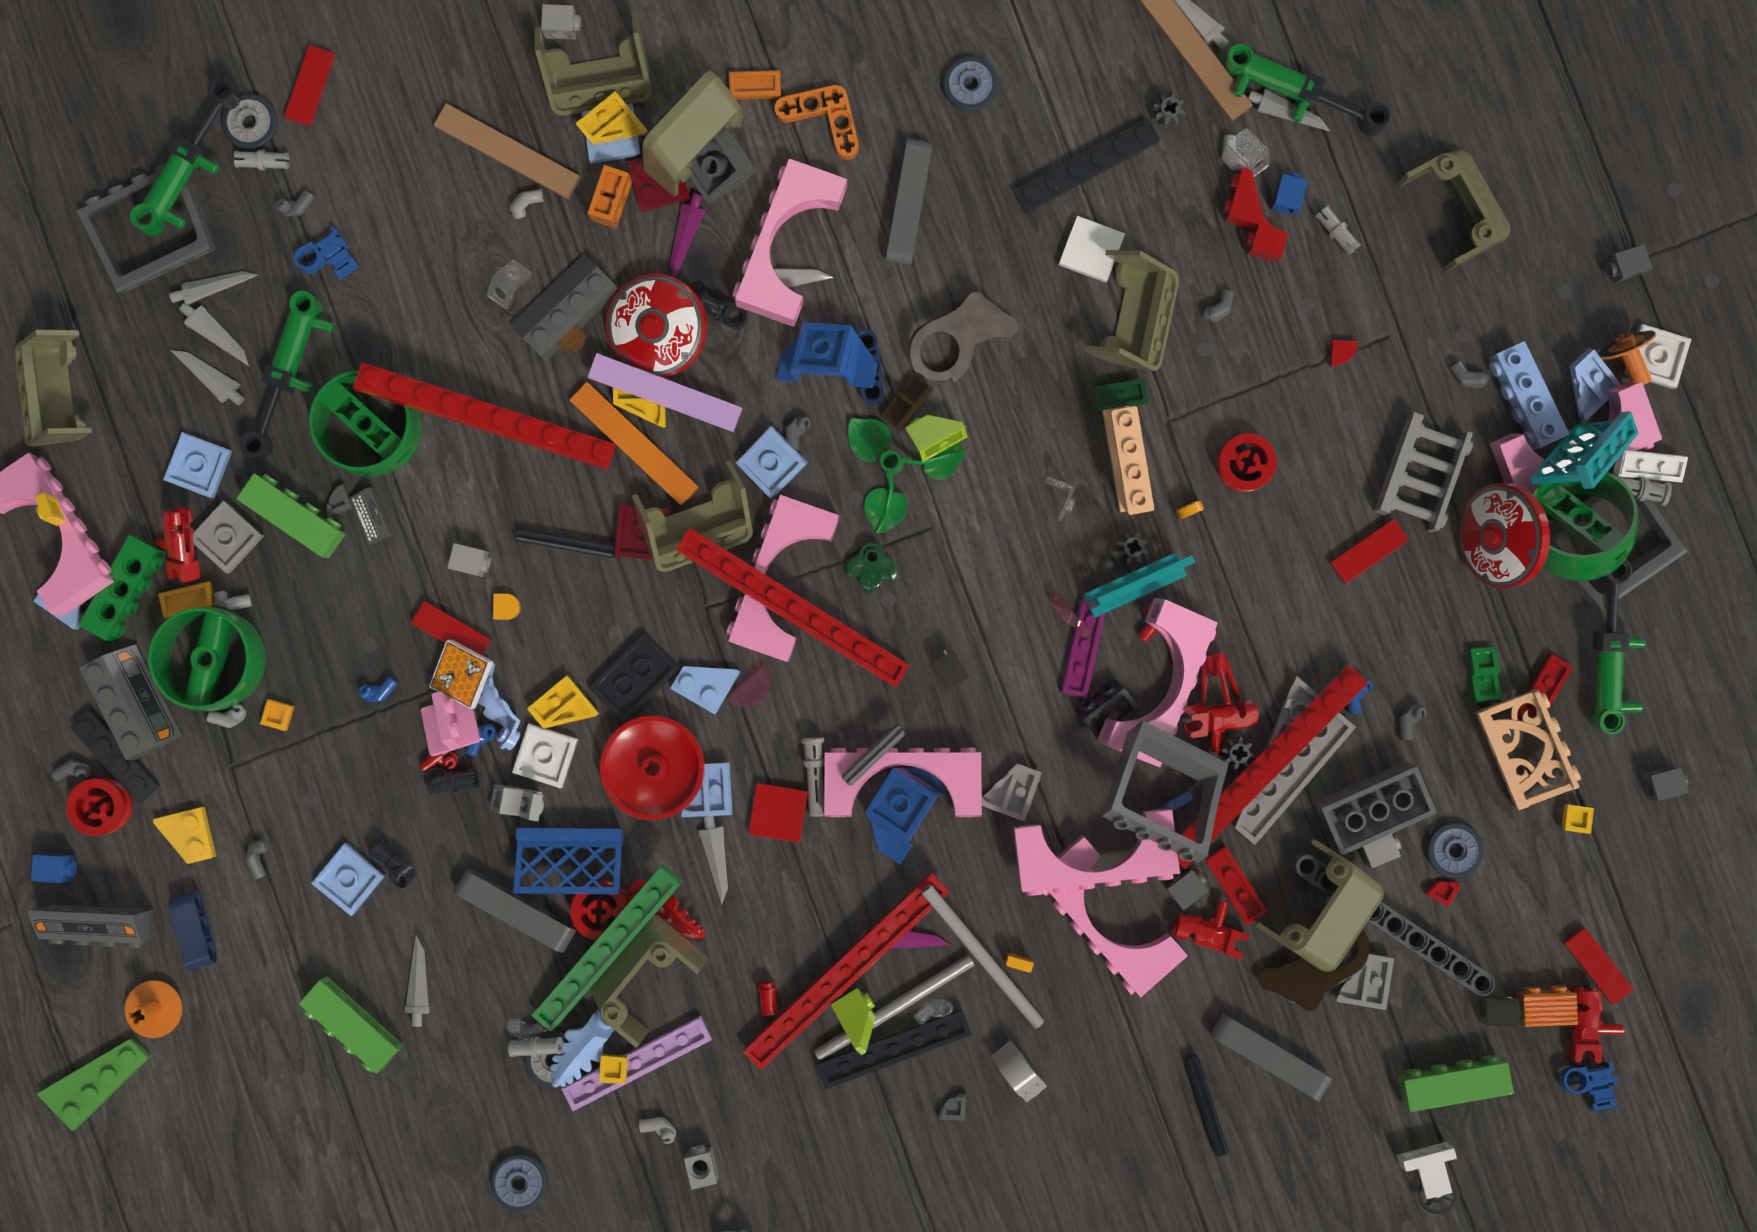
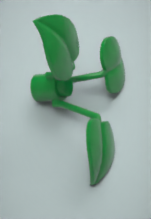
M851 418L849 422L848 437L855 456L864 462H873L880 454V464L887 472L889 491L883 488L873 490L866 497L864 504L865 514L876 533H883L893 529L906 515V497L902 493H893V474H898L903 469L904 463L924 464V471L929 477L935 480H944L951 477L957 471L966 454L965 449L956 443L924 462L906 457L901 458L895 451H883L891 443V432L883 422L875 419Z

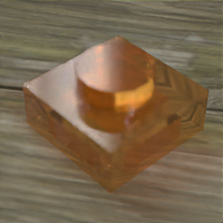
M575 325L557 343L569 354L572 351H578L584 345V339L587 336Z

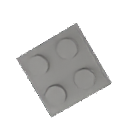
M223 501L194 532L193 541L225 573L230 574L264 535L228 502Z

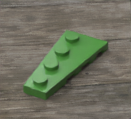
M133 1037L39 1092L37 1095L71 1131H74L138 1070L151 1055Z

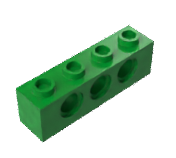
M129 535L111 566L110 575L114 582L95 594L78 626L104 640L116 641V639L120 638L126 629V621L129 616L136 612L139 606L138 600L140 596L149 589L153 573L162 566L164 562L163 556L166 551L139 536ZM139 560L141 569L135 573L134 564ZM126 583L128 585V592L123 596L121 587ZM113 605L115 615L110 618L108 610Z

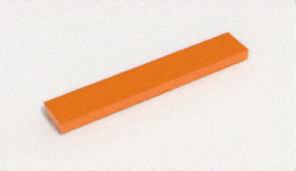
M588 382L570 399L584 415L681 506L699 488Z

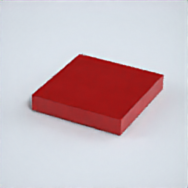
M757 783L749 835L800 843L808 791Z

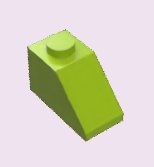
M930 415L916 418L905 427L908 439L923 462L967 438L963 422Z
M857 988L831 1004L853 1047L862 1055L867 1050L876 1015L872 1010L875 1004L869 994H863Z

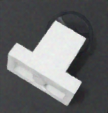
M1447 1142L1396 1155L1399 1166L1406 1172L1418 1169L1421 1184L1418 1188V1200L1421 1206L1433 1214L1449 1212L1455 1204L1456 1193L1449 1182L1444 1162L1457 1159L1454 1148ZM1422 1187L1424 1190L1425 1198L1428 1199L1426 1203H1424L1421 1198ZM1444 1199L1452 1201L1449 1207L1442 1210H1435L1429 1207L1433 1202L1441 1203Z

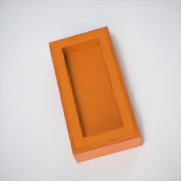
M780 70L729 72V91L736 100L781 98Z

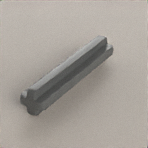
M897 724L894 725L842 774V779L849 786H852L904 737L905 732Z

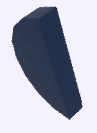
M1184 790L1181 794H1175L1159 803L1154 810L1171 809L1174 811L1191 801L1193 797L1189 791Z

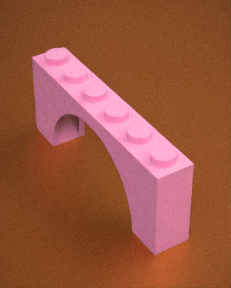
M789 159L787 165H782L777 180L780 183L778 189H773L769 198L770 210L768 213H763L760 221V227L763 228L760 236L755 235L751 245L753 254L751 259L747 258L744 262L742 273L745 275L741 283L737 282L733 297H736L737 307L794 327L803 305V296L787 288L774 272L770 261V248L773 238L782 224L799 212L814 208H827L838 211L847 189V179Z
M1628 381L1607 391L1609 397L1608 421H1614L1621 412L1631 411L1639 432L1626 450L1645 451L1654 447L1653 443L1661 440L1662 436L1643 383ZM1512 433L1490 443L1504 483L1517 484L1533 494L1540 484H1532L1530 477L1545 459L1533 451L1523 434Z
M27 453L0 472V513L4 514L20 506L37 505L35 496L44 492L59 500L66 521L59 525L62 535L61 557L51 578L37 592L48 612L63 617L112 584L114 580L110 575L111 568L97 553L99 552L98 546L85 533L87 531L85 524L75 516L73 512L75 510L74 505L61 492L63 490L61 483L51 475L50 464L43 457L39 458L31 453Z
M780 495L779 500L774 499L769 514L773 515L770 525L765 524L761 538L764 539L762 548H757L752 559V562L756 563L754 568L766 574L775 556L795 542L806 539H822L831 542L839 521V515ZM747 595L744 597L740 596L735 607V611L739 612L736 621L730 622L726 633L727 636H730L729 642L789 662L797 638L780 629L771 619L765 606Z
M1154 598L1145 622L1161 633L1170 648L1173 660V676L1169 690L1162 702L1152 712L1139 719L1116 721L1106 718L1097 740L1098 743L1122 752L1127 732L1143 720L1173 736L1176 735L1178 721L1181 714L1184 713V707L1187 706L1190 691L1196 685V676L1200 666L1206 660L1207 648L1216 635L1215 628L1217 622L1168 600ZM1139 751L1137 759L1161 767L1162 762Z
M831 748V753H825V817H852L853 804L863 784L883 769L903 765L918 767L938 778L952 798L955 817L982 816L981 752H976V748H960V753H950V748H934V753H924V748H909L908 753H898L897 748H891L852 786H849L842 779V774L870 748H857V753H846L845 748Z
M1171 809L1142 812L1143 817L1175 832ZM1041 825L1013 827L1020 890L1027 892V896L1043 894L1042 890L1053 889L1054 893L1069 891L1070 886L1078 885L1080 890L1095 888V883L1104 882L1105 886L1121 885V880L1131 879V883L1147 882V877L1157 876L1158 880L1173 879V874L1180 873L1178 853L1172 850L1163 851L1158 848V843L1150 839H1138L1130 853L1110 867L1099 870H1082L1063 863L1051 852L1044 840Z
M1081 835L1060 853L1057 858L1074 868L1091 870L1101 856L1086 838ZM1079 885L1070 886L1069 891L1054 893L1053 889L1042 890L1045 896L1050 893L1056 899L1053 905L1063 916L1066 913L1069 914L1073 919L1070 925L1079 935L1085 933L1089 937L1090 941L1087 944L1097 955L1101 952L1108 959L1104 964L1114 975L1119 972L1125 980L1122 984L1131 995L1136 992L1142 997L1188 956L1168 933L1155 941L1143 945H1123L1105 938L1093 927L1087 916L1084 905V889L1080 890Z

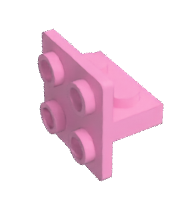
M442 691L433 693V705L421 709L429 754L436 756L480 742L481 739L474 709H470L452 698H448Z

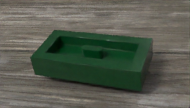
M1144 378L1093 387L1097 414L1102 413V410L1124 406L1138 407L1149 404Z

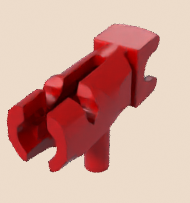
M174 507V512H169L167 509L164 510L163 529L165 538L158 537L155 540V546L167 549L168 557L171 558V560L166 561L168 579L179 577L181 583L197 580L200 578L199 561L193 560L195 556L194 531L189 524L193 522L192 512L187 507Z
M1251 699L1238 701L1236 706H1233L1232 702L1229 705L1220 704L1203 707L1201 704L1185 706L1183 711L1188 713L1193 721L1183 724L1182 727L1184 732L1192 738L1208 736V732H1211L1210 751L1218 753L1221 750L1222 732H1225L1226 729L1240 730L1256 725L1258 722V707L1256 704H1251Z
M1222 900L1218 902L1213 919L1206 921L1201 916L1178 914L1172 928V936L1186 941L1189 935L1192 934L1191 940L1194 944L1238 959H1242L1244 955L1234 948L1235 941L1249 939V934L1246 932L1222 926L1229 905L1228 902Z
M1573 987V992L1577 995V1003H1580V1005L1577 1007L1578 1024L1572 1025V1039H1569L1568 1056L1572 1061L1580 1063L1583 1053L1587 1051L1589 1059L1600 1063L1602 1060V1045L1599 1043V1034L1623 1035L1624 1026L1623 1024H1603V1021L1600 1020V1012L1603 1011L1601 991L1590 987Z

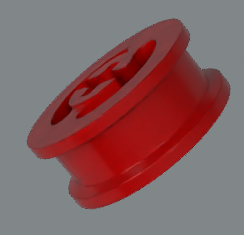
M1251 433L1241 434L1227 441L1219 450L1216 459L1217 473L1222 482L1229 488L1239 492H1249L1263 487L1271 480L1277 467V457L1272 445L1265 438ZM1239 445H1250L1256 448L1262 456L1263 464L1260 463V457L1257 453L1252 454L1248 460V463L1252 465L1243 471L1242 475L1256 472L1257 478L1253 481L1240 480L1230 469L1229 461L1233 463L1235 472L1242 471L1244 462L1241 460L1247 458L1251 450H1246L1239 454L1236 453L1235 448Z
M109 777L89 779L79 783L71 791L66 805L67 815L73 827L89 836H101L118 831L128 822L133 809L131 795L116 779ZM98 788L102 789L108 794H99L97 790ZM110 797H111L112 800H113V801L104 802L102 805H100V803H99V802L108 800ZM99 808L100 811L93 812L88 816L87 812H92ZM92 819H101L102 824H98Z
M597 880L602 887H613L614 882L609 880ZM621 886L619 894H609L614 898L617 906L608 897L602 900V909H606V912L601 916V923L607 921L611 916L617 917L630 902L626 891ZM576 894L570 909L573 925L583 936L597 940L608 927L592 925L587 920L585 914L594 923L600 919V911L595 910V908L600 905L601 897L588 904L586 898L589 894Z

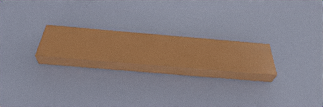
M1173 0L1139 1L1230 122H1233L1252 107V103L1245 94L1242 97H1236L1233 94L1236 82Z
M447 103L434 124V127L567 200H569L581 179L579 175Z

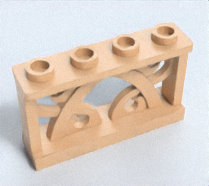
M1124 406L1102 410L1119 512L1126 511L1132 515L1153 511L1154 504L1137 407Z
M1537 689L1475 711L1513 804L1518 810L1579 788L1577 781L1581 780L1576 766H1571L1567 756L1571 754L1566 742H1561L1557 732L1561 731L1555 717L1550 718L1547 710L1550 707L1549 700L1545 693L1540 694V691ZM1524 703L1533 704L1536 707L1537 715L1534 718H1529L1528 710H1526L1522 716L1523 722L1518 721L1517 712L1519 707ZM1512 707V720L1492 719V714ZM1543 721L1547 732L1536 726ZM1509 729H1513L1514 737L1512 742L1505 743L1502 736L1506 733L1511 736ZM1519 730L1530 733L1544 742L1542 755L1535 768L1524 759H1509L1507 753L1515 749L1519 742ZM1554 750L1557 754L1559 761L1551 760ZM1519 765H1524L1531 773L1528 775L1524 770L1522 775H1518L1516 768ZM1558 767L1563 772L1562 781L1557 785L1546 783L1541 776L1545 773L1551 778H1556L1553 776L1552 770ZM1537 781L1546 789L1527 797L1524 796V792Z

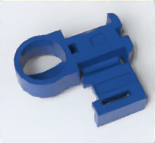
M334 227L330 228L333 231L331 234L315 245L310 241L295 252L294 261L302 272L307 274L318 272L327 263L328 265L332 263L335 267L334 273L342 280L359 268L347 251L348 245ZM311 252L317 254L310 262L304 265L300 264L301 258L305 254Z
M1603 1062L1604 1066L1587 1069L1585 1066L1567 1067L1560 1072L1559 1084L1565 1092L1581 1094L1588 1091L1589 1095L1593 1096L1594 1103L1591 1104L1592 1106H1588L1590 1111L1617 1107L1613 1089L1608 1086H1615L1617 1084L1616 1077L1611 1075V1071H1614L1612 1063ZM1572 1071H1577L1580 1075L1567 1078L1568 1074ZM1581 1081L1580 1087L1576 1090L1568 1087L1567 1083Z

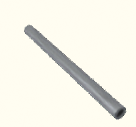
M931 884L927 885L921 891V894L1033 1028L1040 1027L1044 1023V1019Z
M969 954L874 1012L876 1018L873 1029L975 966ZM844 1031L815 1049L814 1052L817 1058L822 1061L851 1043Z

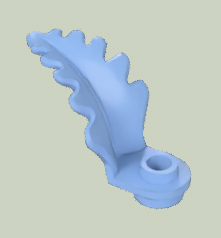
M493 663L478 703L485 706L483 714L486 718L504 727L497 737V741H499L498 747L511 750L520 737V732L517 731L520 720L512 713L508 704L499 698L498 691L493 682L495 668Z
M599 1009L593 1013L584 1027L570 1029L565 1032V1037L569 1043H563V1055H554L552 1060L557 1064L550 1066V1069L554 1072L550 1074L553 1087H558L559 1085L565 1087L566 1082L572 1084L573 1076L577 1080L581 1078L580 1068L586 1072L591 1071L590 1060L601 1061L603 1044L608 1040L614 1029L603 1020Z

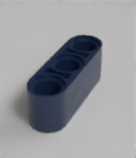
M863 329L857 335L860 340L864 337H869L873 340V345L867 349L877 362L873 388L878 389L880 395L876 399H869L865 395L866 390L869 388L860 387L861 398L866 405L875 407L882 403L884 399L878 339L872 330Z
M193 891L171 897L169 899V910L186 969L193 970L215 964L217 952L201 894L198 891Z

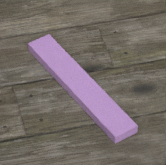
M596 353L588 375L589 379L733 433L743 409L742 407Z
M700 1015L624 1054L628 1056L627 1080L625 1084L711 1041L713 1038L702 1016ZM599 1067L581 1076L579 1080H574L572 1084L561 1087L572 1111H575L625 1084L599 1082Z

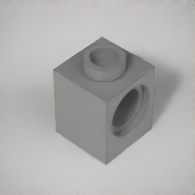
M543 4L541 30L545 38L576 40V31L581 30V16L577 15L574 6Z
M454 543L448 569L483 577L484 572L487 573L489 570L491 558L488 557L489 552Z
M1395 834L1387 835L1358 848L1365 866L1370 868L1401 857L1399 853L1401 845Z
M698 1145L690 1148V1152L686 1153L684 1161L691 1190L717 1184L719 1174L712 1146L705 1148L704 1145ZM703 1160L707 1163L708 1168L700 1171L695 1167L694 1162Z

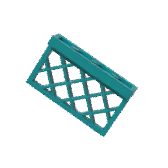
M1621 412L1614 421L1576 424L1569 432V435L1565 436L1530 477L1532 484L1581 481L1583 489L1594 488L1639 434L1632 412Z
M1174 553L1082 596L1090 614L1095 618L1187 576L1184 567L1195 563L1192 555L1180 560L1177 553Z

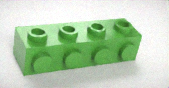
M254 473L236 499L319 556L329 559L346 535L340 529L342 525L329 516L327 519L320 516L319 512L321 510L309 502L304 505L298 501L299 495L292 490L285 488L283 491L276 486L278 481L265 473L261 476Z
M329 977L319 980L299 1003L304 1008L303 1013L312 1020L316 1019L323 1025V1031L331 1037L335 1036L342 1043V1048L351 1055L355 1054L361 1060V1065L370 1072L374 1071L377 1074L384 1069L404 1046Z
M1488 1055L1482 1057V1061L1477 1062L1460 1060L1456 1062L1457 1065L1447 1067L1446 1064H1437L1431 1066V1070L1421 1071V1069L1406 1070L1404 1075H1398L1403 1107L1409 1112L1514 1094L1509 1064L1505 1060L1498 1058L1497 1055Z

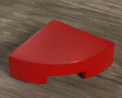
M1332 340L1330 367L1340 366L1350 360L1357 350L1358 341Z
M1439 881L1430 885L1424 894L1449 907L1461 885L1452 881Z

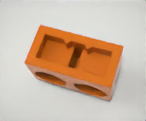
M604 165L587 213L592 221L615 229L617 228L633 182L629 173Z

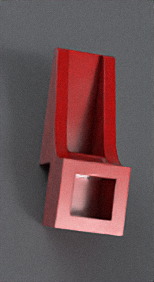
M1242 167L1238 174L1233 175L1230 189L1233 190L1231 199L1227 198L1223 213L1227 214L1225 223L1254 230L1249 232L1246 240V246L1249 247L1247 255L1277 263L1282 258L1289 232L1275 228L1265 219L1253 172L1249 168Z

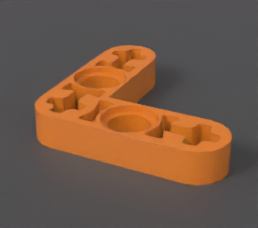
M839 85L827 86L785 96L776 101L775 115L777 119L784 123L828 114L838 156L844 160H851L857 156L859 151L858 139L847 93L843 87ZM833 93H837L841 97L838 104H835L833 100H828L832 98ZM821 95H824L825 100H828L825 101L826 107H822ZM808 98L816 99L818 101L817 108L807 110L804 107L805 100ZM795 101H799L801 113H798L797 108H794L797 107ZM787 104L789 108H794L790 110L789 115H785V113L781 111L783 110V105ZM840 116L846 117L849 121L848 126L844 129L837 128L834 124L836 118ZM844 135H847L849 145H854V147H851L850 153H846L845 149H840L844 147L842 137Z

